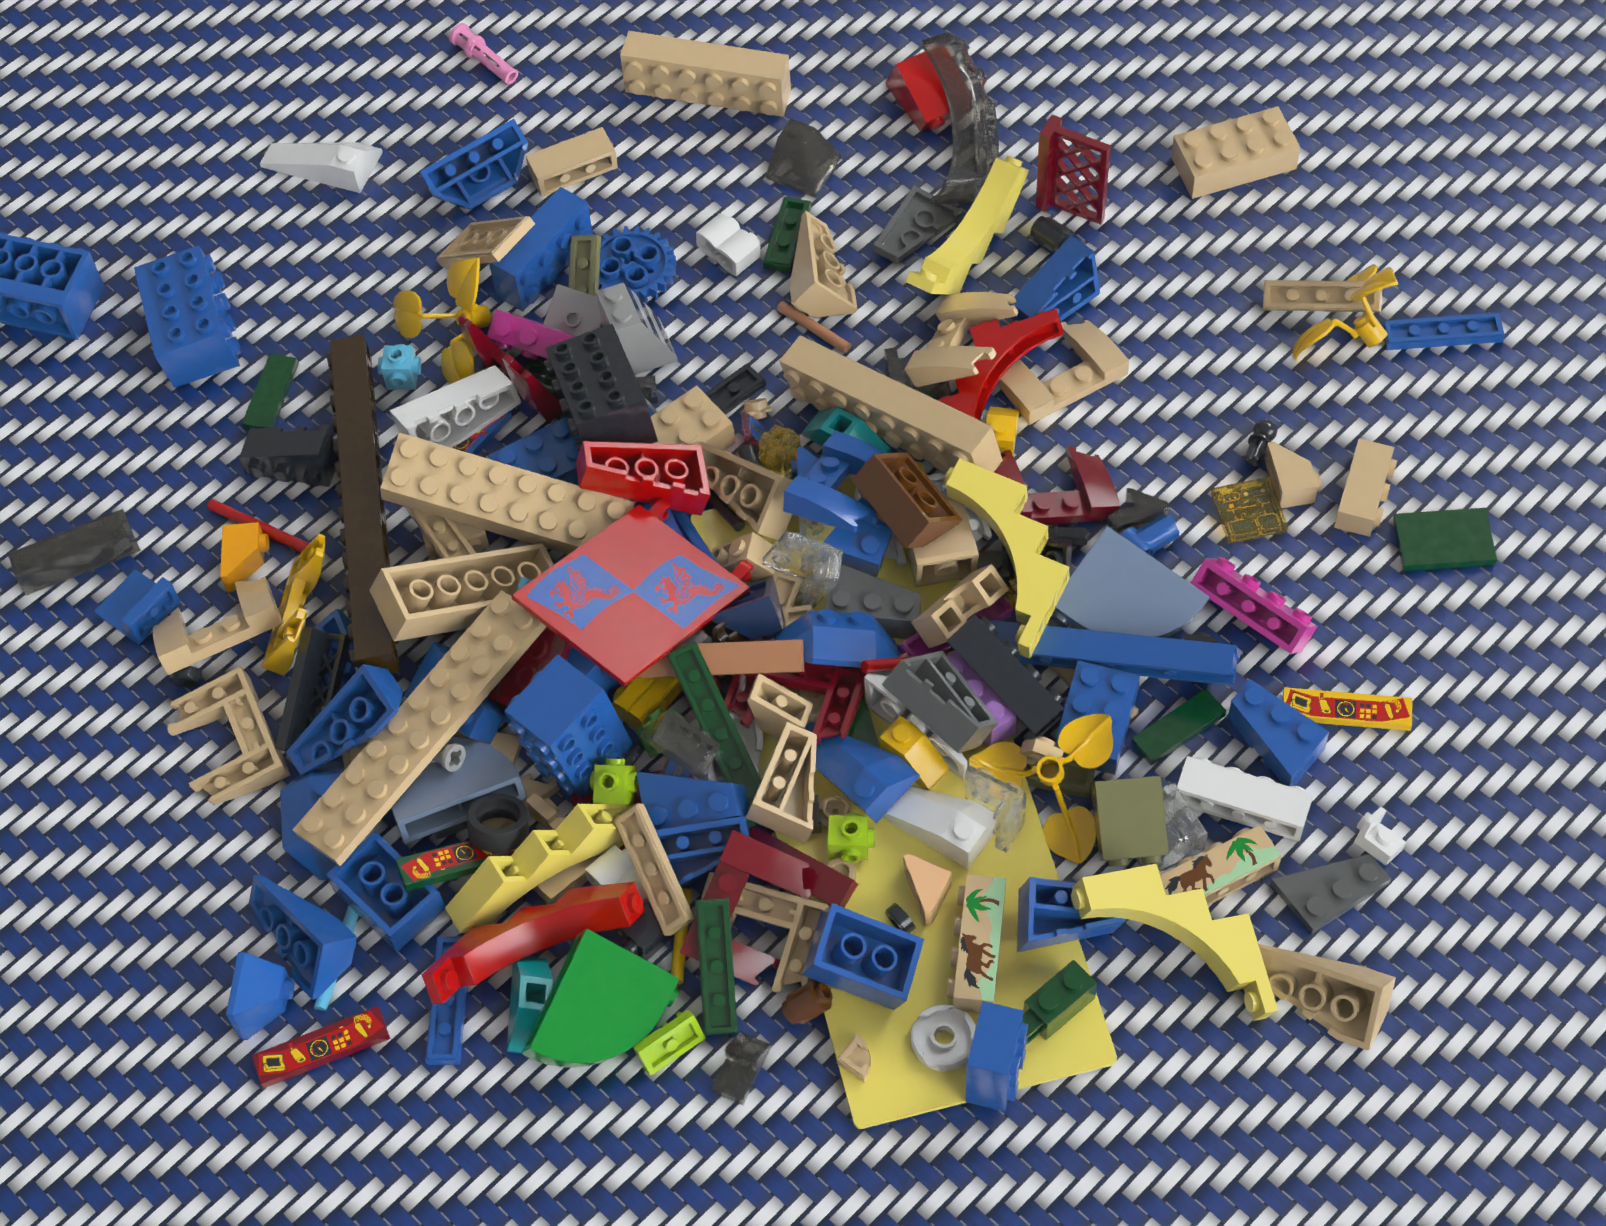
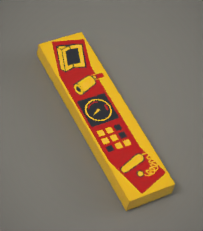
M1285 687L1283 690V701L1315 723L1411 731L1412 698Z

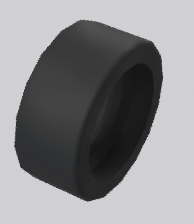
M503 793L480 797L471 804L467 811L468 838L474 846L487 852L502 853L517 849L529 835V813L527 806L515 796ZM497 817L511 819L516 822L512 826L500 829L489 828L481 824L485 820Z

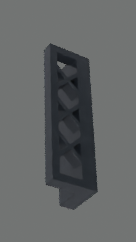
M303 627L275 749L286 752L316 718V707L322 702L325 708L339 692L350 646L348 635L326 633L313 627ZM331 642H339L337 653L330 658ZM330 672V683L323 688V677Z

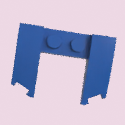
M835 430L824 443L822 456L804 478L797 475L785 489L783 511L853 533L857 532L855 521L858 519L866 520L872 525L876 524L879 518L874 510L836 489L849 474L856 475L873 454H884L885 452L856 437Z

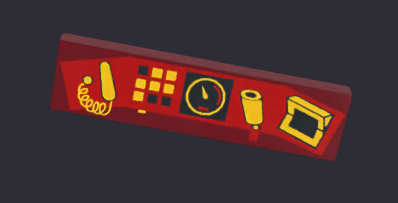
M377 1006L253 1054L252 1058L260 1083L264 1089L391 1038L381 1010Z

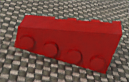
M583 441L576 460L579 488L651 505H654L656 501L663 498L671 504L669 509L699 516L702 515L710 497L701 445Z

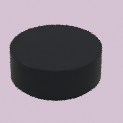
M188 666L170 674V682L179 687L192 688L201 684L202 670L197 667Z
M893 903L885 910L887 918L895 928L907 933L912 932L916 928L911 918L898 904Z

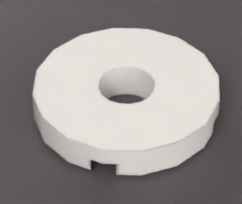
M948 1004L934 1005L922 1011L912 1026L910 1032L912 1051L918 1061L929 1069L939 1072L955 1071L967 1064L976 1025L969 1014L955 1009V1006ZM940 1031H948L953 1035L954 1039L951 1043L942 1045L935 1040V1035Z

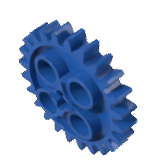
M624 226L622 233H619L614 228L613 236L611 237L603 233L604 241H601L599 290L624 282L645 304H648L647 297L649 296L656 300L658 299L657 291L667 292L666 284H673L672 276L676 275L677 266L673 246H669L667 238L661 240L659 232L651 236L650 228H647L642 233L639 226H636L634 231H629V228Z

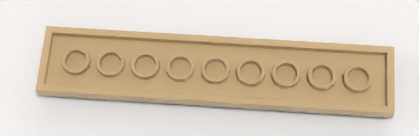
M501 590L402 703L395 716L368 742L293 828L294 833L341 866L547 626L511 599L512 596Z

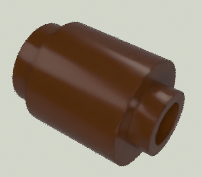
M812 980L787 995L786 1000L782 1002V1011L791 1024H805L831 1008L832 992L826 984Z

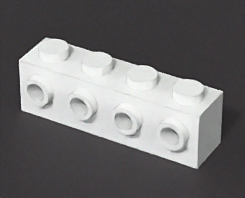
M1187 756L1176 788L1174 803L1250 827L1261 825L1264 831L1300 841L1313 794L1306 792L1305 789L1299 786L1282 785L1265 776L1256 777L1243 773V771L1235 767H1223L1213 764L1208 759L1202 757L1193 758Z

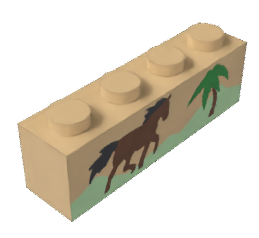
M1258 825L1252 829L1244 828L1238 831L1233 836V839L1223 844L1216 842L1209 846L1205 853L1195 858L1193 856L1186 857L1177 864V867L1167 872L1165 870L1159 871L1165 895L1203 889L1207 905H1210L1277 871L1281 855L1261 825Z
M967 874L966 885L959 886L957 905L963 906L962 916L955 917L954 936H960L959 947L952 946L950 965L956 967L955 978L949 977L947 997L953 998L955 1009L980 1013L982 1001L994 1003L1006 878Z

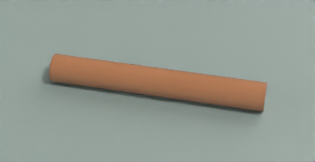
M781 301L778 304L777 311L843 353L849 351L851 343L785 301Z

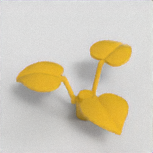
M480 258L456 261L448 269L447 288L449 294L456 298V305L461 307L457 313H421L422 302L415 292L410 290L399 292L394 298L393 307L395 309V323L400 334L405 338L417 337L421 331V319L456 318L459 325L457 319L461 314L472 321L478 328L488 327L491 322L489 308L484 304L478 305L475 303L478 292ZM462 334L450 341L451 348H445L441 354L442 372L450 384L474 374L473 354L470 347L464 341H461L464 339Z
M1372 264L1361 271V273L1350 277L1347 281H1365L1362 287L1351 295L1350 300L1354 302L1360 299L1366 312H1363L1362 315L1354 320V329L1336 318L1333 320L1326 318L1308 328L1294 345L1293 357L1295 360H1297L1298 355L1303 350L1326 336L1334 326L1344 329L1354 339L1360 336L1368 348L1374 347L1385 339L1387 332L1373 315L1365 296L1378 290L1398 285L1394 270L1391 267H1387L1376 273L1378 267L1376 264Z
M1091 714L1068 723L1059 734L1058 746L1064 750V753L1069 755L1059 759L1054 756L1043 757L1039 760L1037 766H1033L1032 769L1027 771L1024 770L1027 766V757L1020 754V746L1012 742L992 744L981 752L969 757V764L978 781L989 791L997 795L1009 796L1018 793L1023 785L1022 776L1029 777L1034 774H1038L1040 781L1044 785L1052 786L1062 813L1052 814L1045 821L1043 832L1048 847L1058 856L1075 864H1081L1087 859L1096 841L1094 817L1082 806L1074 807L1068 811L1058 784L1064 778L1063 764L1070 763L1073 759H1075L1080 767L1085 769L1097 768L1109 759L1113 748L1112 719L1110 715Z

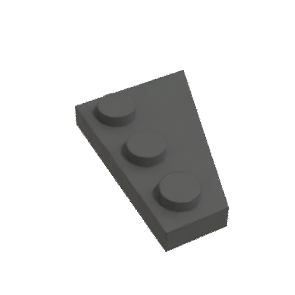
M1367 854L1274 878L1271 880L1270 885L1312 935L1389 885L1391 877L1372 855Z

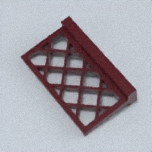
M1051 115L1039 134L1035 208L1046 212L1049 206H1053L1101 225L1105 219L1111 145L1062 127V118ZM1063 139L1070 141L1074 147L1070 148ZM1089 149L1100 152L1101 156L1096 158ZM1080 152L1087 161L1082 162L1076 153ZM1067 157L1073 165L1068 166L1062 158ZM1093 167L1099 175L1094 176L1088 168ZM1079 171L1085 180L1081 181L1074 172ZM1065 175L1072 184L1067 185L1061 176ZM1091 185L1097 194L1093 195L1087 186ZM1078 190L1084 198L1079 199L1073 191ZM1064 194L1071 202L1059 198V195ZM1086 204H1090L1096 212L1089 210Z

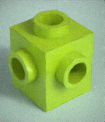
M606 758V765H595V770L592 771L590 776V787L594 790L593 804H634V792H637L639 787L635 766L625 765V759Z
M847 813L843 816L829 815V859L841 857L842 861L848 863L868 860V848L875 847V829L869 828L868 816H861L857 813Z

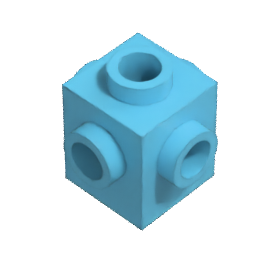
M403 344L395 346L384 345L383 357L378 358V373L383 375L387 390H416L417 376L421 374V359L416 357L413 346Z

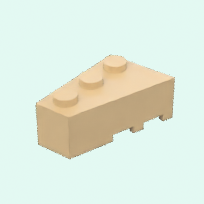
M789 722L786 723L746 815V819L804 844L813 831L812 810L815 792L813 791L816 768V734Z

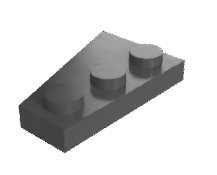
M914 185L875 242L873 252L898 264L962 217L963 210Z

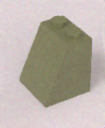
M1161 776L1097 781L1089 784L1100 861L1108 860L1109 867L1129 865L1128 858L1141 857V863L1145 864L1161 862V855H1169Z

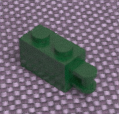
M1072 960L1024 1001L1023 1023L1028 1024L1026 1045L1039 1034L1047 1040L1095 999L1097 982L1075 960Z

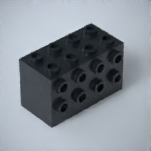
M613 324L545 348L549 359L544 361L549 377L555 376L556 378L551 380V384L556 398L563 397L559 399V404L564 418L571 417L566 420L572 437L577 435L579 437L574 440L578 453L583 441L648 444L658 442L646 400Z

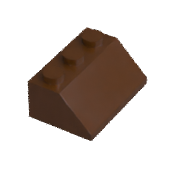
M908 452L873 454L852 479L858 488L860 496L869 501L877 511V517L890 527L895 534L897 542L906 548L924 547L960 524L963 520Z

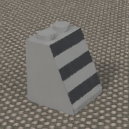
M624 282L596 291L603 327L613 324L634 375L678 361L660 318Z

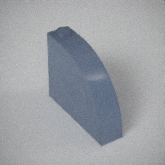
M1107 526L1071 575L1051 618L1062 627L1068 625L1075 629L1168 638L1187 626L1201 611L1210 597Z
M451 737L448 743H458L465 748L466 757L462 766L454 772H449L443 768L442 764L437 762L429 763L390 808L404 844L467 821L468 809L480 797L503 793L515 796L520 800L526 799L520 775L514 764L502 752L490 745L472 739Z

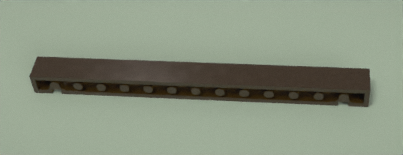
M364 334L330 340L331 352L327 353L328 366L332 370V374H328L331 391H334V395H330L332 411L336 412V416L331 417L334 433L338 437L333 439L336 456H339V460L335 461V469L338 478H341V483H337L336 486L340 501H343V505L338 506L341 523L345 527L340 529L341 541L343 546L346 547V552H342V561L345 570H348V575L344 576V585L347 594H350V599L346 600L345 604L348 617L352 618V624H348L347 629L350 642L354 643V648L349 649V655L353 668L358 667L359 669L364 664L386 668L390 673L400 671L398 650L396 648L397 641H393L369 591L381 568L390 567L385 502L381 498L380 489L383 480L374 380L371 372L373 370L372 358Z

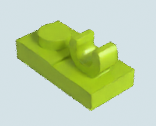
M689 1009L684 1013H676L677 1018L668 1024L663 1022L662 1028L657 1029L633 1047L644 1070L650 1076L706 1039L694 1014Z

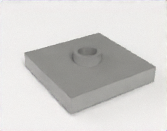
M557 284L543 325L574 336L601 328L603 324L598 299L596 296Z

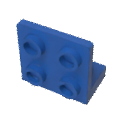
M134 570L95 609V614L139 645L153 631V627L158 625L180 603V599L172 583L164 577L155 583L139 571Z

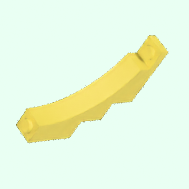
M1008 155L1006 159H995L984 185L961 223L935 252L925 258L920 272H909L906 283L930 294L952 295L960 293L971 265L982 263L993 234H1003L1029 172L1028 169L1021 167L1023 161Z
M959 458L955 468L950 467L944 479L947 496L965 505L980 516L993 529L1005 546L1012 561L1017 580L1016 621L1023 623L1017 631L1015 641L1018 642L1019 654L1030 659L1070 579L1069 567L1041 555L1049 539L1048 526L1020 515L1028 499L1026 485Z
M577 804L556 830H533L511 856H488L445 907L452 919L453 925L460 933H467L473 926L490 925L515 901L548 878L581 861L605 853L613 845L620 848L624 843L614 819L636 804Z
M1157 864L1083 877L1072 887V903L1075 909L1079 910L1081 919L1115 917L1137 921L1162 930L1193 950L1216 974L1227 992L1244 989L1245 1006L1251 1012L1253 1021L1266 1019L1278 1011L1249 913L1212 920L1203 889L1165 895Z

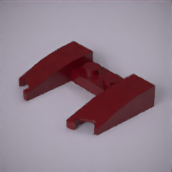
M461 314L457 320L463 338L470 347L472 354L486 368L495 365L512 381L521 397L530 407L550 424L562 411L559 400L510 354L502 351L472 321Z
M1067 446L1066 454L1077 490L1029 493L1020 515L1044 525L1115 520L1121 505L1110 475L1099 455L1090 456L1077 452L1075 447ZM1005 450L1001 453L1003 461L994 473L1025 485L1011 450Z
M804 662V672L765 673L761 675L779 685L825 695L812 732L817 735V743H821V738L839 735L841 739L846 738L865 692L864 677L867 673H863L860 668ZM758 674L734 675L724 700L728 710L741 718L740 724L748 729L755 717L747 699Z
M732 830L703 900L729 898L731 919L750 874L809 899L810 889H803L802 868H809V863ZM695 916V920L692 922L679 953L699 961ZM732 939L734 977L756 986L759 982L755 977L770 964L775 969L779 967V959Z

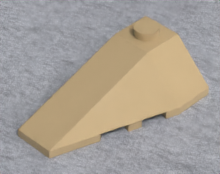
M807 211L802 214L790 280L791 303L798 311H804L813 318L854 314L858 310L855 290L852 284H846L843 274L847 271L844 264L839 263L834 255L837 248L827 224Z

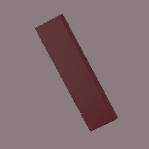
M755 826L750 831V838L809 863V868H802L803 889H810L811 896L827 905L833 903L845 908L858 886L855 880Z

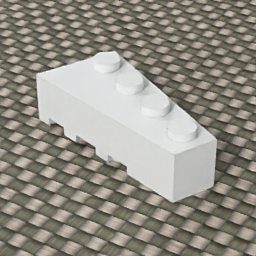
M494 365L389 411L400 433L453 448L519 405L521 400L512 381Z

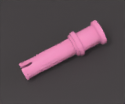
M459 23L452 29L449 41L455 46H460L467 57L479 60L507 85L512 84L517 79L518 71L489 49L484 38L473 34L467 24ZM489 59L493 60L497 65H499V67L493 64Z

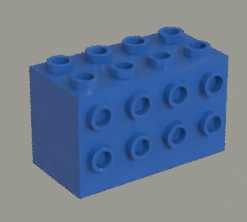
M200 245L134 267L154 356L174 388L240 366L237 354L241 353V347L236 336L233 337L232 332L236 331V327L231 315H227L226 310L230 309L228 298L221 291V288L225 287L224 280L219 271L214 272L216 269L210 254L205 256Z
M558 654L542 671L537 672L533 676L530 684L521 694L513 697L505 709V713L511 721L508 726L519 736L517 740L527 749V756L536 763L534 765L535 769L547 779L550 776L554 777L558 781L556 783L557 786L568 796L575 793L583 799L587 794L593 793L594 790L590 787V776L592 771L595 770V765H606V758L622 759L634 745L604 689Z

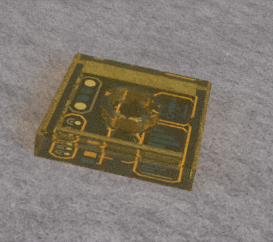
M1271 477L1212 488L1211 496L1228 544L1287 532L1288 525Z

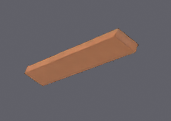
M801 639L697 644L712 676L804 672L803 640ZM680 644L672 651L679 649L687 644ZM665 655L637 678L677 676L667 655Z

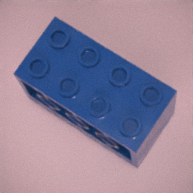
M0 232V323L78 340L105 287L90 252L82 248L74 249L57 243H45L35 241L29 237L21 238Z

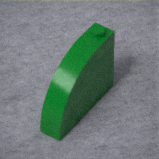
M585 929L577 934L521 1054L544 1064L570 1068L591 1066L612 1059L633 1048L653 1030L666 1007L670 1008L676 1000L679 990L675 987L680 978L602 936Z

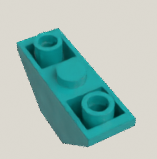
M838 407L818 411L802 431L804 437L821 446L824 445L836 430L871 444L885 453L891 452L890 448L860 418Z
M526 956L513 963L507 1052H522L553 987V977L546 958Z

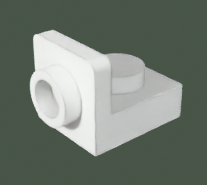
M1380 807L1373 814L1367 812L1359 821L1357 828L1360 832L1354 843L1386 866L1403 850L1407 842L1380 823L1386 813V810Z

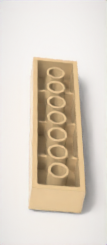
M801 335L779 360L784 372L783 376L790 386V393L796 400L809 402L819 411L838 407L860 418L878 437L884 439L890 446L907 450L914 458L918 460L925 459L933 463L940 471L946 472L950 467L955 468L959 458L992 472L1003 461L992 426Z
M400 432L380 488L382 500L527 543H543L545 548L568 555L632 510L635 504L632 501L582 489L575 484Z

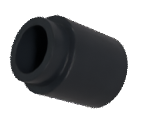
M1040 216L1033 223L1030 235L1034 237L1035 242L1055 253L1070 236H1073V231L1051 217Z

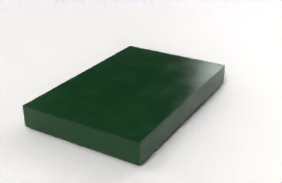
M1486 507L1394 514L1393 523L1403 571L1496 564L1497 556Z

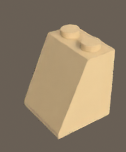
M949 497L945 499L963 519L960 524L924 547L907 548L915 588L961 580L972 571L977 570L979 554L965 506Z

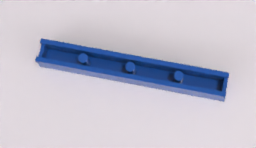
M989 620L998 629L999 633L996 637L1002 643L1007 639L1018 650V642L1015 641V637L1023 623ZM1046 626L1031 658L1029 659L1021 655L1018 660L1022 664L1029 662L1032 665L1076 669L1077 662L1080 660L1144 677L1234 686L1237 661H1239L1240 656L1237 645Z

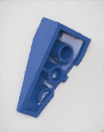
M363 664L286 751L300 775L304 776L377 735L399 711L403 690L388 669Z
M810 721L805 726V730L813 732L816 723ZM840 735L821 738V743H816L815 769L875 823L888 812L920 777L898 755L850 736H846L845 739H841Z
M260 874L253 876L249 898L250 906L265 932H272L278 943L276 950L281 958H288L293 967L290 974L295 983L312 1000L319 998L351 965L357 936L333 915Z

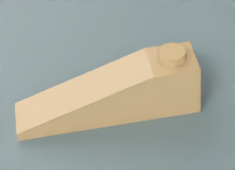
M1258 944L1273 994L1281 1000L1286 999L1302 1011V1015L1309 1020L1314 1019L1328 1029L1327 1033L1335 1039L1368 1051L1372 1048L1388 1012L1396 977L1358 965Z

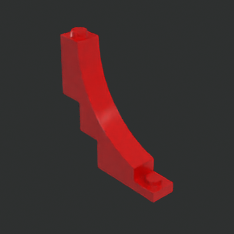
M635 881L571 888L554 904L522 907L506 923L473 926L421 974L432 1004H442L460 987L477 985L490 975L526 956L576 938L577 934L585 929L595 933L614 928L629 927L645 911L643 899L638 892Z

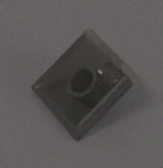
M790 118L777 138L766 173V179L815 198L840 161L841 155L815 127Z

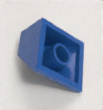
M238 952L226 1016L241 1040H248L286 1011L287 1001L292 999L294 994V981L290 979L285 967L245 952Z

